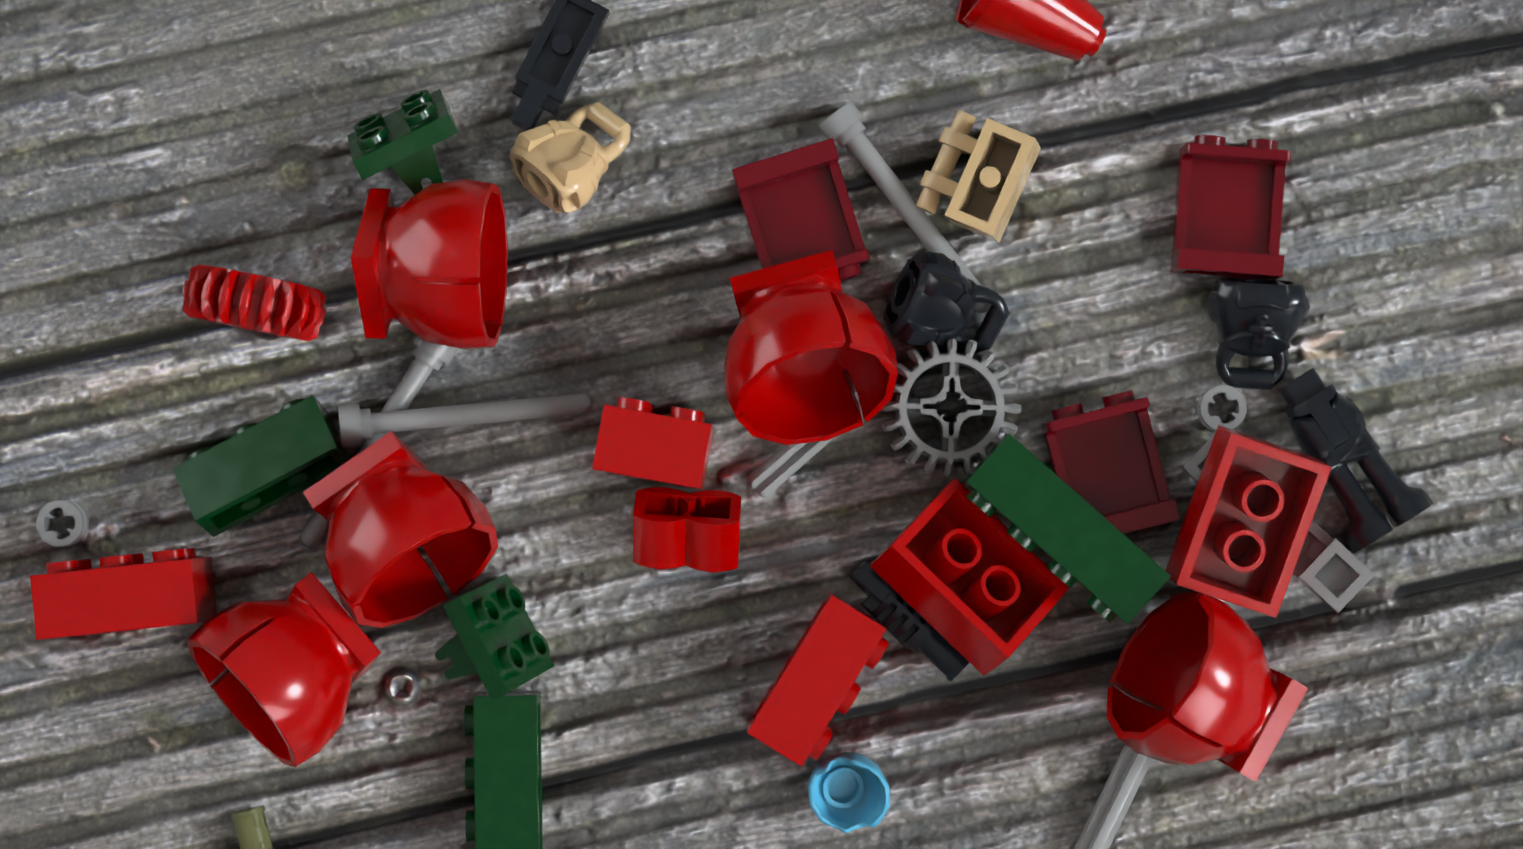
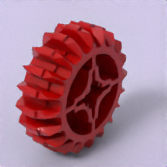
M199 264L191 267L188 280H185L182 297H184L182 311L188 317L303 341H311L318 338L320 326L324 324L326 314L324 309L326 296L319 289L253 273Z

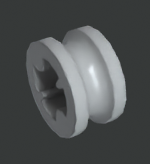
M1217 385L1206 390L1199 397L1196 406L1200 423L1213 432H1216L1218 425L1229 429L1238 427L1244 421L1247 413V403L1243 394L1235 387L1229 385ZM1216 394H1221L1224 402L1233 401L1235 413L1227 414L1231 418L1228 423H1222L1219 416H1210L1208 412V405L1211 406L1216 403L1212 399Z
M54 500L47 503L39 511L36 518V529L39 536L52 546L64 547L79 543L85 537L89 528V518L85 509L80 504L71 500ZM61 508L65 516H73L75 520V527L67 528L70 535L63 538L61 531L52 530L50 526L51 519L58 518L55 512Z

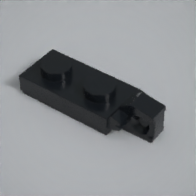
M591 0L554 1L515 76L517 82L512 90V94L520 97L521 100L510 119L513 125L527 131L535 128L544 110L553 115L555 114L559 105H562L600 34L610 14L609 9Z

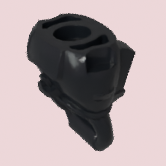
M922 251L907 260V263L896 279L886 299L887 304L883 320L887 323V330L890 335L900 343L928 345L929 342L934 341L938 347H942L949 339H956L957 350L964 352L969 339L965 338L961 332L969 323L976 303H989L991 306L972 339L977 342L975 353L991 349L1010 312L1001 295L987 287L976 285L971 279H967L961 273L960 267L955 260L952 261L943 253Z
M1221 277L1215 282L1213 291L1210 292L1207 299L1209 306L1208 314L1210 319L1216 324L1220 336L1216 355L1218 375L1226 385L1235 388L1271 390L1283 379L1289 362V343L1297 329L1306 322L1310 305L1305 295V290L1302 285L1293 281ZM1235 353L1248 357L1272 356L1274 369L1229 367V363Z

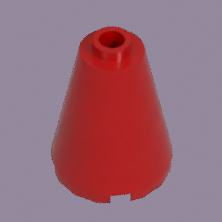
M960 0L956 10L955 21L964 25L965 28L1075 61L1080 60L1085 54L1092 57L1100 48L1107 33V30L1102 27L1104 16L1087 0Z

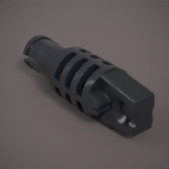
M864 561L850 575V579L868 596L861 605L879 623L884 625L907 650L911 649L914 652L918 649L947 676L946 678L949 681H952L970 662L870 567L871 564L868 561Z

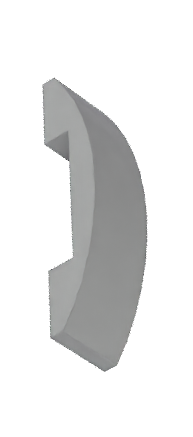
M1215 434L1182 467L1196 483L1200 477ZM1312 520L1292 575L1331 609L1339 613L1375 574L1336 538L1332 539Z

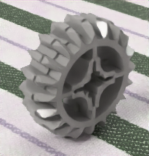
M949 339L945 344L946 353L939 354L937 344L931 341L928 345H925L929 357L924 360L915 348H911L907 351V356L914 367L908 370L903 364L897 362L898 376L903 378L900 385L895 383L893 394H896L895 402L889 401L880 410L884 412L895 411L896 420L883 423L881 425L882 430L890 432L899 428L902 436L895 439L890 446L894 451L901 449L906 443L913 448L905 458V463L909 466L913 465L920 455L927 457L923 466L924 474L932 475L937 461L944 462V478H953L955 473L954 462L961 461L963 472L968 476L975 468L971 458L977 456L981 461L988 453L986 449L990 445L994 447L1000 440L997 437L1000 431L1009 434L1017 433L1018 426L1005 422L1004 417L1005 414L1021 413V405L1016 403L1005 404L1004 396L1018 392V385L1013 383L1001 387L998 379L1007 375L1010 372V368L1004 364L992 372L987 367L996 355L993 350L989 349L986 351L980 361L973 358L977 349L976 341L969 340L963 354L956 353V339ZM943 365L941 386L936 396L932 398L908 399L913 383L924 371ZM959 366L971 370L981 378L988 388L992 401L973 399L964 394L960 385ZM949 380L951 381V394L958 396L956 401L961 399L963 406H975L977 410H965L962 413L956 414L953 418V423H951L950 435L949 422L942 419L944 414L939 416L936 409L923 408V405L933 406L946 399L949 392ZM908 415L927 416L936 421L940 430L941 450L927 445L916 435L910 425ZM992 416L989 427L981 439L971 447L957 451V438H959V430L963 421L968 417Z

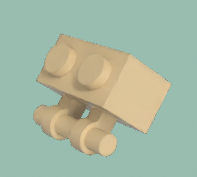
M957 110L950 128L944 127L938 142L942 144V147L931 171L925 170L919 185L923 187L916 207L935 214L942 196L948 197L951 201L944 216L952 224L1000 243L1041 147L1036 138L988 118L978 139L970 137L969 134L976 117ZM961 153L970 155L959 183L950 180Z

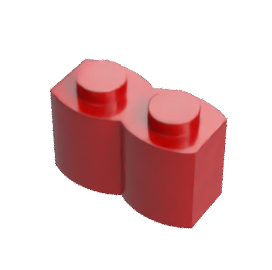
M650 487L637 490L633 513V562L640 566L657 570L678 568L685 565L710 573L737 569L740 549L742 497L720 490H703L692 493L667 487Z

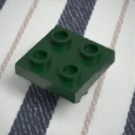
M440 89L431 94L428 90L418 91L400 103L401 109L385 117H382L381 113L370 115L354 125L353 129L355 132L347 135L352 162L362 181L391 166L414 195L423 190L421 184L423 178L430 179L432 184L443 182L432 145L458 133L450 107Z
M507 574L443 605L457 632L453 638L435 652V658L438 661L450 658L453 661V666L445 671L444 675L447 679L451 680L478 673L493 701L554 667L549 656V646L545 638L536 631L525 610V600L522 593L511 583Z

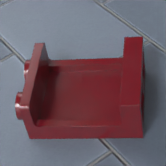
M1194 136V143H1186L1179 149L1170 272L1274 280L1283 277L1285 256L1279 255L1285 169L1286 164L1291 162V151L1279 150L1278 142L1274 140L1248 139L1246 140V147L1225 145L1226 138L1222 136Z
M833 138L732 169L733 178L762 269L833 250L840 281H844L863 274L860 265L869 263L870 256L868 250L865 249L839 166V156Z
M1133 390L1102 397L1104 408L1084 413L1082 403L1051 410L1054 421L1041 425L1053 472L1120 532L1125 534L1180 520L1175 499H1170L1148 413V407H1150L1148 397L1135 400Z

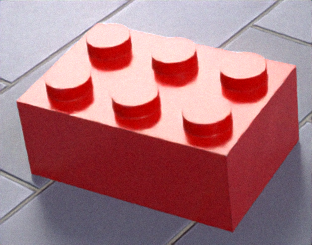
M619 396L616 407L604 404L592 469L704 489L715 428L712 424L704 423L706 415L703 412L671 406L670 416L654 414V405L650 404V402Z
M1218 425L1165 570L1171 576L1170 579L1176 585L1276 618L1332 467L1317 458Z
M954 478L924 506L873 561L870 567L985 676L1013 654L1067 592L1069 587L1046 568L1047 565L1032 551L1029 553L1006 532L1008 528L994 514L988 517L966 497L970 491Z
M195 548L152 552L153 563H144L143 553L99 557L100 568L92 569L91 559L46 563L47 574L30 575L36 640L204 622L217 614L212 556L196 558Z
M829 591L747 725V733L801 767L808 756L817 761L833 735L831 733L832 729L827 725L835 712L838 711L845 715L861 690L860 684L856 683L855 680L864 665L873 670L887 649L889 642L882 637L887 630L886 627Z

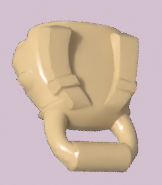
M600 102L586 104L572 112L565 121H556L554 119L548 121V124L519 133L515 140V145L510 150L509 157L513 164L512 172L522 183L523 188L528 190L535 198L555 213L574 212L584 206L593 194L597 192L598 183L601 176L608 170V164L616 159L629 144L631 126ZM585 119H589L615 140L608 145L601 146L591 134L580 129V126Z

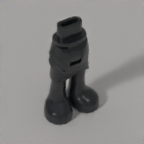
M1314 368L1278 389L1291 409L1286 412L1288 418L1294 417L1289 422L1303 453L1317 458L1332 467L1327 482L1335 492L1348 517L1349 524L1341 540L1343 545L1352 554L1385 536L1393 528L1385 516L1373 504L1347 464L1358 463L1381 498L1386 516L1393 527L1402 525L1434 504L1422 488L1409 487L1398 477L1379 452L1380 446L1367 431L1361 410L1352 402L1351 398L1339 394L1333 384L1326 387Z

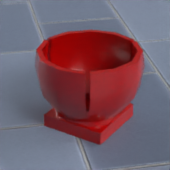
M468 179L430 184L397 208H394L391 189L370 188L351 253V263L365 338L386 339L391 321L397 320L429 343L465 350L495 347L502 331L501 326H503L508 272L506 213L499 186L493 183Z
M833 250L729 278L740 322L728 342L724 363L725 391L736 419L753 437L784 445L827 441L863 426L859 403L848 373L859 396L864 420L869 422L892 399L898 375L895 349L880 322L867 304L842 291Z
M392 431L303 492L312 508L329 522L324 559L342 606L357 624L377 628L387 627L415 619L449 600L439 581L419 552V546L424 549L454 596L483 572L498 548L495 526L486 506L464 482L429 471L425 463Z
M312 572L294 585L287 599L237 602L205 620L187 639L190 655L206 682L211 683L223 670L228 669L210 687L233 717L264 749L283 764L297 767L319 753L343 725L352 683L367 672L381 654L379 649Z
M1200 592L1179 593L1151 611L1124 646L1109 681L1114 686L1108 687L1106 719L1118 739L1138 754L1167 764L1193 765L1218 760L1256 782L1306 694L1308 687L1269 667L1262 643L1246 620L1225 602ZM1126 694H1128V695H1130V696H1132V697H1134V698H1136V699H1138V700H1140V701H1142V702H1144V703H1147V704H1149V705H1151V706H1153V707H1155V708H1152V707H1150V706H1148V705H1145V704H1143V703H1141V702H1138V701H1136V700H1134V699H1131V698L1128 697Z

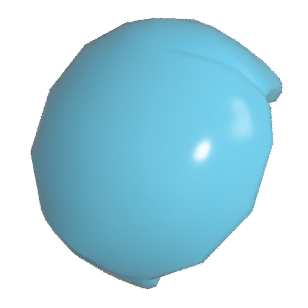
M841 752L832 755L817 764L808 780L809 805L820 822L839 829L844 833L867 826L871 828L876 827L880 824L890 807L888 781L878 764L863 754Z

